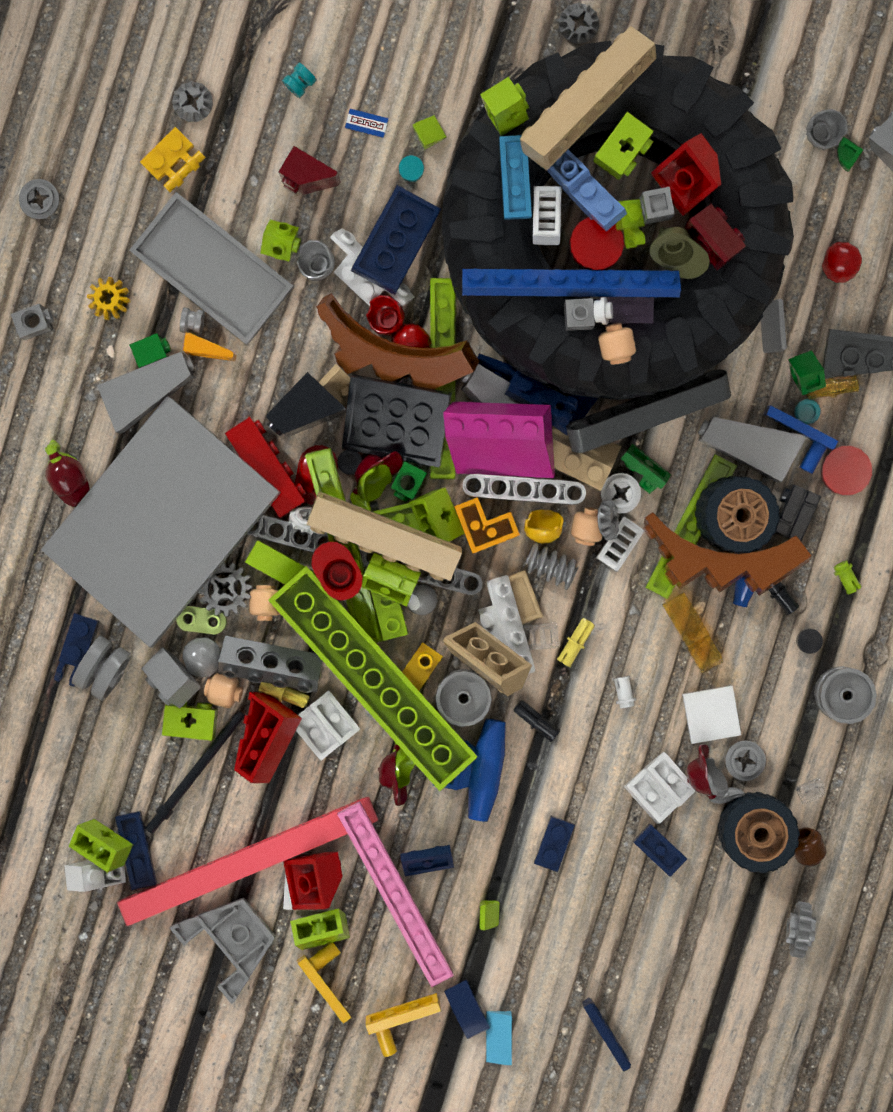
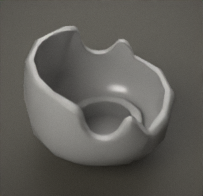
M833 109L822 110L811 117L806 127L808 141L814 147L822 150L836 147L847 134V120L841 112Z
M309 240L299 247L300 254L296 262L303 276L312 281H320L332 273L335 257L330 247L319 240Z
M207 637L195 638L188 642L183 650V660L187 671L199 678L209 677L218 672L220 648L216 642Z

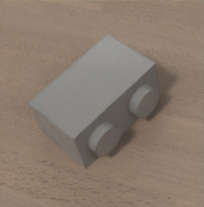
M163 647L141 668L147 675L145 678L146 682L152 688L160 691L158 694L159 698L168 706L172 703L181 708L201 688L179 659Z

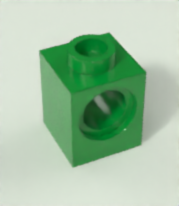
M158 333L129 344L138 368L169 357L168 352L172 351L167 338H162Z
M812 350L788 359L791 378L802 396L826 387L824 369Z
M404 461L391 486V489L395 490L393 495L407 502L408 498L414 500L427 473ZM405 476H411L415 479L413 489L404 490L401 487V480Z

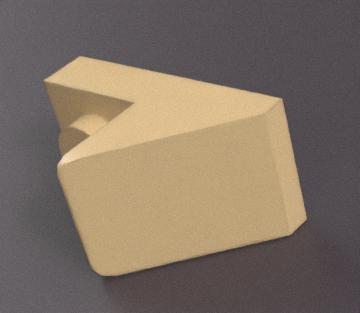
M335 364L319 383L347 409L350 377Z

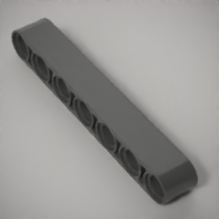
M723 369L712 370L674 389L638 397L569 423L566 429L572 452L583 453L729 399L731 391L727 371Z

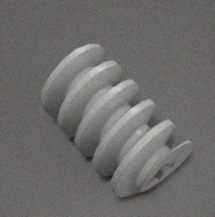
M538 542L533 544L523 567L526 564L528 565V573H531L536 568L537 577L539 578L544 573H547V582L556 577V586L564 581L565 590L569 589L578 570V567L575 568V559L566 563L567 556L564 554L557 559V551L555 550L548 555L547 546L539 551Z

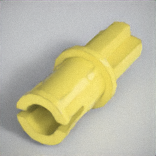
M585 618L580 621L571 638H567L569 641L557 658L558 661L563 662L568 667L572 666L581 648H585L583 645L595 627L591 621Z
M261 682L259 686V692L271 695L279 699V702L284 700L304 708L309 701L307 694L287 686L285 688H278L273 684Z

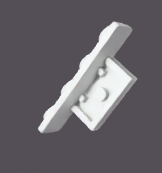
M341 228L334 232L330 238L348 255L334 273L370 306L369 302L373 298L382 295L385 289L351 272V268L363 247L356 241L352 233ZM401 283L396 295L388 292L402 306L414 298L409 287L404 283Z
M505 575L488 580L486 584L492 605L478 609L481 624L485 630L532 665L529 674L535 672V667L509 577Z

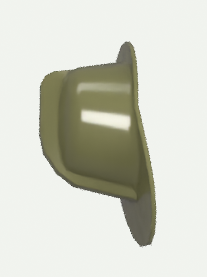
M662 226L659 230V235L650 246L651 258L666 270L679 271L680 278H697L708 269L710 262L708 253L692 239L691 235L684 228H665Z

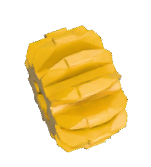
M108 277L105 284L104 280L99 278L98 288L93 284L90 285V288L95 293L87 294L88 299L94 300L88 307L96 309L94 314L97 317L103 314L105 320H110L112 313L118 319L120 318L119 309L125 313L127 312V308L122 306L123 303L128 304L131 302V299L123 297L129 293V290L122 288L123 282L120 280L114 283V279ZM108 293L113 296L110 304L104 301L107 299L106 294Z

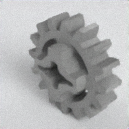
M225 562L222 563L221 568L217 569L198 592L204 595L200 602L202 604L209 603L206 610L210 612L215 608L216 616H219L224 611L225 616L229 617L230 611L238 615V607L247 608L244 601L251 598L247 591L253 590V586L246 584L251 578L249 575L242 576L245 572L242 567L236 571L234 563L229 568H227ZM225 573L231 574L227 578L217 577L218 575ZM239 582H241L242 592L240 596L237 594V586L239 585ZM218 583H220L222 586H229L228 588L234 596L232 597L229 594L227 595L226 593H222L223 591L220 589L221 587L218 585ZM210 584L214 587V593L211 597L209 594ZM224 601L234 602L228 606H220Z
M798 901L794 913H790L789 918H787L785 942L790 943L789 949L792 957H805L808 946L811 947L812 942L815 940L816 917L812 916V905L810 903Z

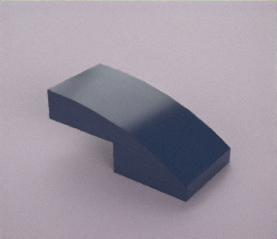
M467 980L444 991L467 1039L490 1029Z

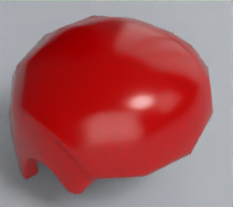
M838 241L830 246L825 253L822 263V270L827 278L836 283H846L853 279L859 272L862 264V256L859 249L849 242Z
M379 295L369 302L370 308L366 317L373 331L380 335H391L402 327L405 313L402 305L391 296Z
M416 324L402 325L391 337L393 343L418 348L431 347L428 333Z

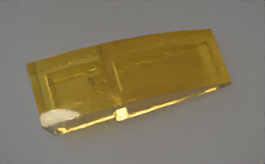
M685 592L662 604L701 675L723 663V657Z

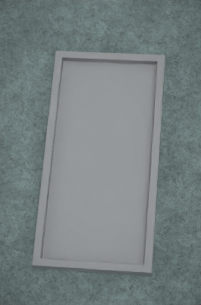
M175 192L129 250L247 346L294 288L291 283L177 192Z

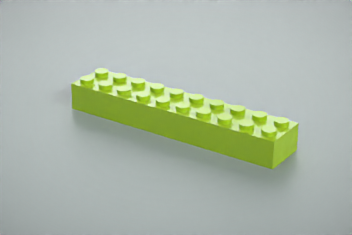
M307 566L268 600L439 791L478 757L338 600L330 597L325 592L318 578Z

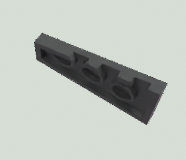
M828 329L823 361L825 379L892 371L893 337Z

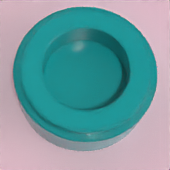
M413 155L404 157L399 164L400 176L407 182L418 181L424 173V165L421 159Z
M812 399L800 401L794 409L795 418L807 425L816 422L821 414L819 404Z

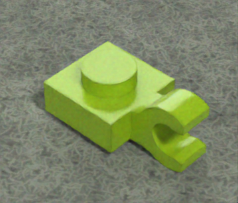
M640 199L618 201L627 212L616 223L617 231L624 230L626 248H636L637 245H644L645 235L639 229L645 226Z

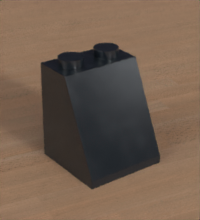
M307 372L265 417L269 420L267 425L277 435L281 436L284 434L290 437L342 416L346 413L347 409Z

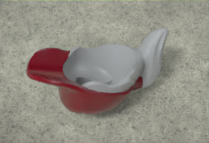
M706 744L699 745L698 758L687 766V782L690 783L692 788L698 793L707 795L711 802L718 804L744 797L745 793L742 790L728 787L725 776L715 766L714 759L709 757V747Z

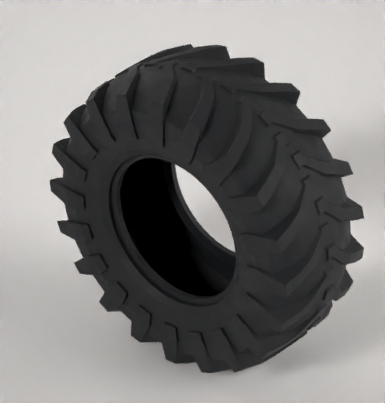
M611 41L584 44L562 57L557 52L533 63L517 79L511 80L514 85L519 83L526 95L525 100L529 105L526 112L529 120L503 136L522 135L527 127L533 126L539 120L542 112L546 108L551 107L558 100L560 94L577 81L580 73L588 70L595 63L598 55L612 45ZM655 44L657 59L568 150L576 158L598 152L627 112L654 131L650 138L654 142L644 155L642 153L638 155L651 160L657 165L665 161L686 141L702 133L718 155L721 185L691 210L692 217L710 204L714 208L719 207L728 218L726 222L732 229L737 228L745 238L743 242L746 247L718 271L709 262L708 269L699 277L692 279L680 278V297H648L630 302H612L613 319H609L607 325L622 323V328L632 329L636 352L631 356V361L611 365L610 361L602 358L598 337L602 332L606 331L605 326H607L603 325L602 322H595V326L591 330L565 331V300L588 299L591 297L462 295V269L552 270L543 257L539 246L533 244L534 186H544L552 176L528 157L532 217L504 220L499 147L500 134L488 117L485 107L482 108L476 120L462 138L456 150L447 179L442 215L444 254L452 286L466 314H469L473 326L482 339L500 356L504 355L506 361L522 374L567 394L600 397L603 399H630L653 395L654 392L668 391L703 375L706 371L726 359L754 331L763 318V312L772 303L780 289L785 269L783 264L785 255L788 256L792 249L794 233L787 203L793 202L792 181L774 154L780 151L781 147L773 130L748 111L754 102L739 87L710 76L714 68L713 66L693 56L663 55L664 45ZM626 143V145L621 147L620 151L625 152L629 150L631 145Z

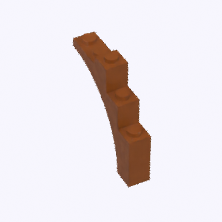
M332 293L323 297L316 306L318 315L322 321L326 322L333 340L340 345L334 355L337 364L343 368L347 375L372 364L374 373L381 380L394 381L410 374L414 386L436 389L474 372L479 363L467 340L451 346L437 348L409 347L379 337L358 324L341 307Z
M654 512L644 519V532L651 540L655 539L659 544L658 550L663 558L671 560L666 563L665 576L672 586L676 584L679 589H682L705 573L706 576L704 578L712 589L716 587L720 593L745 576L746 579L744 581L747 587L752 592L756 591L760 596L804 566L812 557L797 536L778 546L758 552L724 553L699 547L681 538L666 527Z

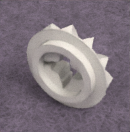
M624 473L608 477L601 490L602 501L612 500L616 494L614 484L620 489L629 486L630 488L625 493L628 502L626 503L622 498L614 499L613 502L617 507V513H627L633 510L641 498V489L636 479Z
M297 507L290 512L289 522L293 524L294 529H300L301 533L308 532L310 535L316 533L310 529L311 526L306 525V519H308L312 507Z

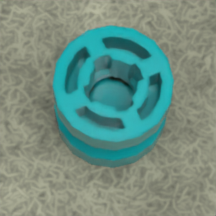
M299 62L294 67V72L291 75H286L281 81L300 99L305 94V89L308 86H312L317 79Z

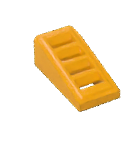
M185 333L183 351L187 355L227 361L236 360L237 355L231 350L192 333Z

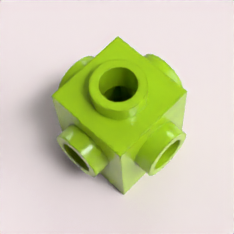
M270 219L263 233L260 254L271 256L278 260L290 261L293 252L298 253L301 244V238H297L299 227Z

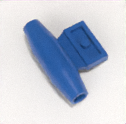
M486 718L476 747L469 741L462 739L478 757L444 787L453 790L468 787L469 819L488 822L499 791L505 757L506 722Z

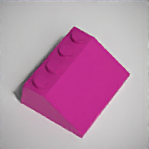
M451 402L443 412L445 437L457 474L555 477L551 405Z

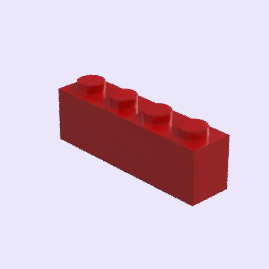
M248 417L227 431L225 435L238 455L281 492L271 506L279 518H284L293 509L307 503L304 497L308 494L300 482L295 484L291 478V475L294 473L286 461L282 463L277 455L280 451L272 440L268 442L263 435L267 431L260 420L254 421L253 418Z

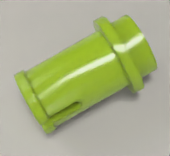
M846 560L833 567L835 570L834 575H838L846 593L851 594L857 591L856 588L859 590L862 586L851 569L853 565L849 564Z

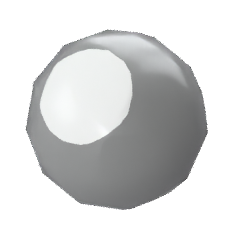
M417 584L407 605L409 610L419 616L431 613L436 608L438 602L435 590L429 585Z

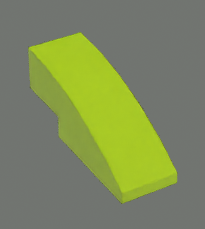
M257 540L245 563L283 584H287L306 567L260 540Z

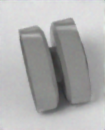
M99 636L78 665L72 678V684L83 690L93 683L91 695L104 701L123 676L132 653L121 647L111 653L112 642L103 636Z
M844 666L830 668L824 672L816 682L814 691L816 705L821 712L837 722L846 724L860 722L869 716L875 707L877 697L875 685L868 675L858 669ZM848 691V694H846L847 698L843 699V693Z
M468 669L454 670L445 675L438 684L436 692L437 709L442 717L449 723L461 727L472 726L483 720L489 712L492 701L490 688L485 679L480 677L475 671ZM463 693L467 694L469 698L466 699V703H461L459 696Z

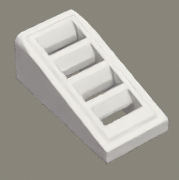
M534 186L533 244L559 245L561 186ZM539 197H555V201H539ZM539 208L555 209V211H539ZM539 220H555V223H539Z
M623 517L620 524H618V534L629 540V545H626L617 538L607 540L596 556L598 560L618 572L644 533L641 527L626 517ZM625 525L635 532L636 535L632 537L623 531L622 528ZM612 543H616L625 551L620 553L611 547ZM610 551L619 558L616 562L608 557L606 552Z

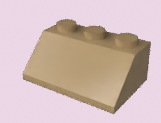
M552 425L555 471L598 492L601 491L621 446L611 442L587 452L574 453L571 450L568 436Z
M476 622L446 636L443 640L454 656L507 697L523 688L532 665Z

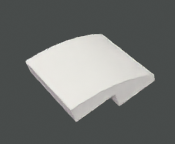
M328 690L298 715L302 720L296 732L318 759L322 761L358 732L360 728Z
M665 752L657 756L624 786L656 824H660L675 808L681 806L695 792L690 783L687 782L688 778Z

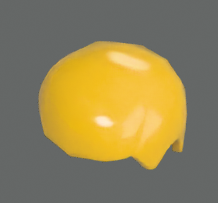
M534 510L529 513L528 519H525L524 531L526 536L541 544L552 543L560 537L564 519L559 513L552 510Z

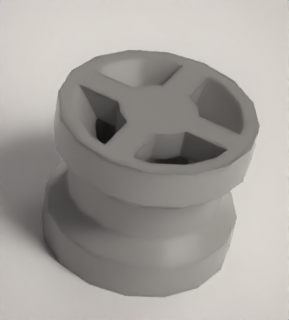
M184 307L180 319V332L192 331L195 335H201L205 319L204 310L194 312Z

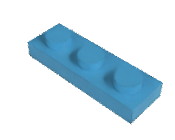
M522 135L499 137L504 220L532 217L528 156L522 151L520 142Z

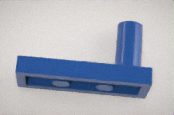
M771 405L767 406L763 414L813 441L799 468L813 474L826 448L834 450L838 442L834 438Z

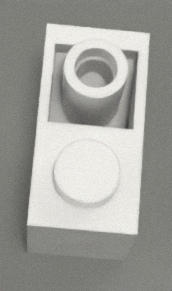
M89 860L64 865L66 886L69 891L86 892L126 882L124 866L107 873Z

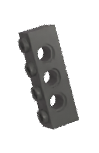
M225 635L218 661V673L228 678L240 677L248 679L253 683L265 682L273 684L278 688H285L287 686L303 693H317L324 662L316 653ZM247 659V660H250L251 662L245 664V663H242L241 661ZM269 664H272V665H275L276 667H275V668H267V667H265V666H266V665H269ZM293 669H297V670H300L301 672H300V673H292V672H290V671L293 670Z

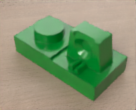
M631 444L621 458L627 468L643 475L639 486L649 494L657 487L662 489L671 476L668 471L634 444Z

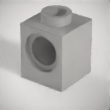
M670 187L644 191L639 197L644 224L671 220L675 214Z
M593 298L565 300V331L593 329L595 326Z
M41 304L11 314L18 336L23 340L53 331L51 323L54 322L53 316L49 308L45 309ZM38 315L40 319L39 324L31 328L29 325L30 318Z

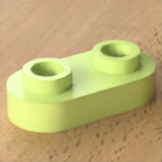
M187 606L176 619L177 625L182 630L189 632L218 634L227 626V618L223 612L216 616L215 609L209 612L203 607ZM186 614H190L193 617V621L190 624L184 620ZM211 617H215L218 620V624L215 627L209 624Z

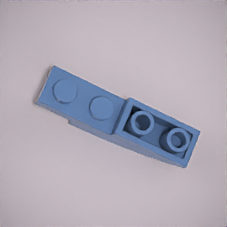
M569 150L547 170L579 208L591 220L594 219L605 231L609 230L627 214L625 208L591 176L589 169Z

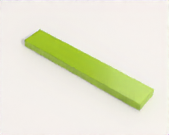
M714 454L674 533L695 545L698 543L701 532L696 525L695 511L697 500H699L700 494L710 483L722 477L732 476L737 465ZM661 556L645 588L668 599L675 585L672 586L665 576L666 563L671 560H666Z

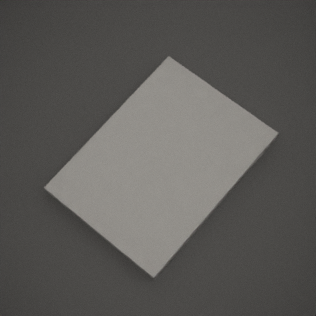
M167 395L42 547L41 551L146 645L153 648L281 492Z

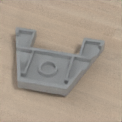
M244 897L175 923L170 927V930L183 945L205 930L236 967L237 970L217 986L231 1004L235 1002L275 938L274 933Z

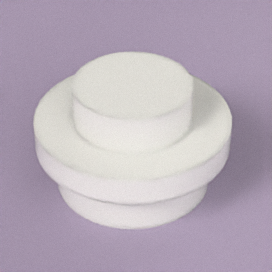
M601 297L600 300L594 301L595 322H602L603 325H607L609 319H613L612 302L607 301L606 297Z

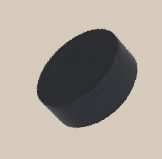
M345 450L339 455L337 463L343 473L354 475L363 459L358 452Z
M807 628L799 632L796 644L802 652L813 654L821 649L823 638L817 630Z

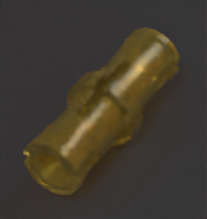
M857 376L843 379L828 378L826 387L806 395L809 400L828 396L836 398L840 394L859 392V382Z

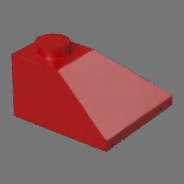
M702 133L686 141L651 172V175L661 188L670 187L672 202L682 216L686 215L721 185L718 155Z
M320 852L283 861L292 909H328L343 877L338 852Z

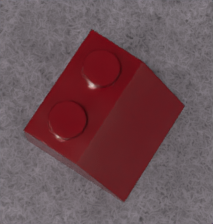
M293 146L278 171L282 179L281 182L284 184L283 187L294 194H297L299 191L305 195L337 187L341 183L336 170L296 146Z
M710 204L692 217L684 229L695 242L705 249L710 263L718 271L741 252L746 245L743 242L745 238L737 228L732 229L726 222L728 219L726 214L719 207L714 208Z

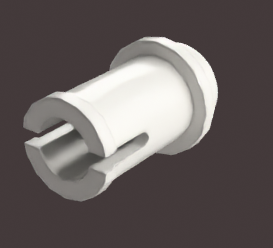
M630 676L615 678L618 696L616 704H619L620 709L635 706L634 701H636V698H633Z

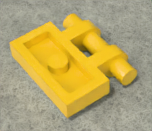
M174 127L140 163L158 181L167 175L170 179L163 186L171 192L176 186L180 187L184 183L183 180L192 171H196L200 167L199 164L206 157L199 150L191 157L188 152L194 145ZM183 159L186 163L175 173L172 168Z

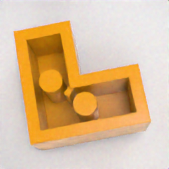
M478 497L454 506L472 554L520 535L511 512L487 521Z

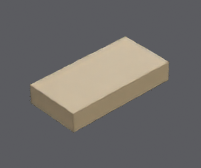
M526 570L508 576L522 625L543 617Z

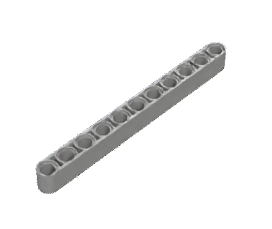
M262 515L259 519L258 529L247 533L248 535L314 552L319 547V541L322 537H328L326 532L324 534L313 533L312 535L306 532L308 540L305 544L300 545L295 540V534L300 529H294L293 524L265 515ZM276 523L281 524L284 529L283 535L279 538H275L271 534V528ZM359 549L363 565L368 567L370 563L367 559L368 553ZM459 568L455 569L454 580L450 584H444L430 575L424 578L419 577L418 580L467 595L477 594L481 590L483 583L478 574ZM469 576L477 578L479 582L478 587L473 591H469L464 587V581Z

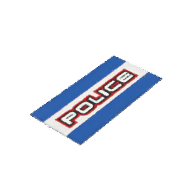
M350 109L345 128L384 138L389 118Z

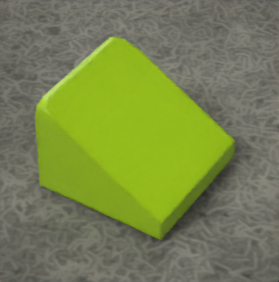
M435 115L412 125L424 150L447 138Z
M481 900L479 923L481 930H488L499 925V901Z

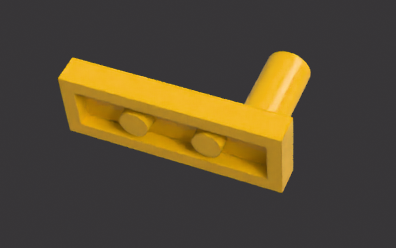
M422 642L402 673L420 691L443 656Z
M332 942L310 959L303 955L297 960V963L344 1024L351 1018L350 1014L318 973L321 968L341 953Z
M437 993L366 1016L368 1034H376L384 1057L392 1056L397 1052L390 1028L441 1012Z

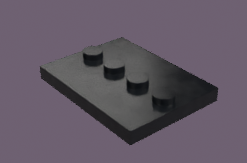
M353 374L350 378L342 449L381 457L397 451L403 461L440 467L445 442L443 412L450 405L452 393Z

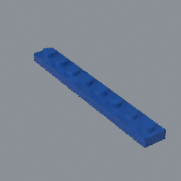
M462 269V295L680 297L681 292L679 271Z

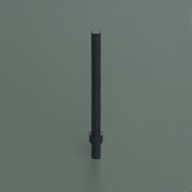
M237 710L168 800L160 804L156 810L157 814L145 828L148 832L154 834L165 819H169L174 812L172 809L245 717L242 711Z

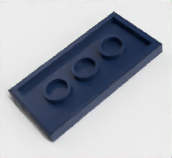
M397 185L353 264L351 272L396 295L441 208Z

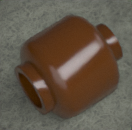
M809 827L799 829V844L795 850L794 857L802 865L815 866L827 854L823 837L815 829Z

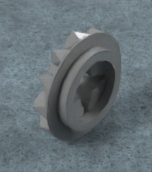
M580 2L568 5L561 13L559 19V28L562 35L572 43L581 44L590 41L596 35L599 28L597 11H594L589 4H581ZM584 14L583 23L586 26H580L574 31L575 22L572 19H579Z
M190 81L181 84L174 91L172 104L176 114L181 119L188 122H198L206 118L210 113L213 99L210 91L202 83ZM187 93L192 95L193 98L198 96L199 99L196 100L198 110L192 107L191 104L186 106L188 102Z
M34 179L22 187L19 194V204L27 216L36 220L47 219L52 214H55L60 204L59 193L49 181ZM36 190L40 193L42 197H47L45 200H43V209L39 206V204L32 203L34 200L37 199Z
M603 500L598 509V527L605 540L615 539L619 532V514L613 500Z
M738 741L730 746L725 755L727 770L738 780H753L765 768L766 758L763 750L759 745L751 741ZM747 752L748 758L754 761L755 764H746L742 771V763L735 758L744 757Z

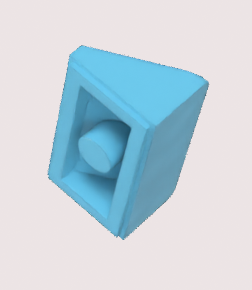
M486 1011V1020L490 1026V1029L486 1030V1062L512 1065L511 1011Z

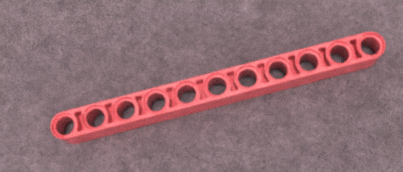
M365 797L121 899L117 904L126 926L135 924L347 835L348 833L337 814L359 801L372 824L379 819L370 798Z

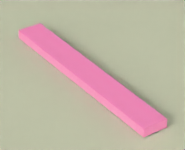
M359 801L338 812L337 815L431 988L453 977L454 975L361 802Z

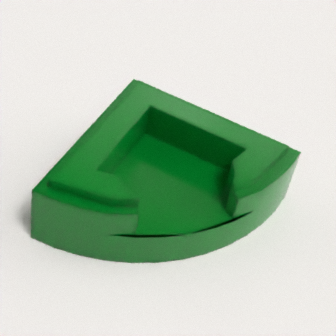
M843 137L837 146V158L842 168L849 172L863 149L846 137Z

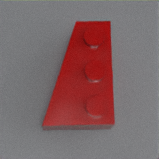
M249 692L248 700H251L248 715L244 717L243 723L246 724L244 737L239 742L234 771L250 783H270L302 718L271 695L263 692Z

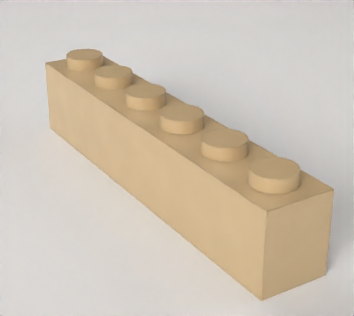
M632 26L624 33H620L615 38L613 44L606 51L598 55L595 63L588 70L582 71L577 81L569 89H565L551 107L546 108L542 112L539 120L533 126H529L524 130L520 138L523 153L547 171L657 59L655 43Z
M320 491L307 519L306 525L311 526L310 529L318 534L326 532L334 535V539L341 543H355L362 551L367 553L378 552L382 554L384 559L390 562L401 561L406 563L405 566L417 572L420 569L429 572L432 578L440 581L444 579L451 581L462 555V548L458 545Z

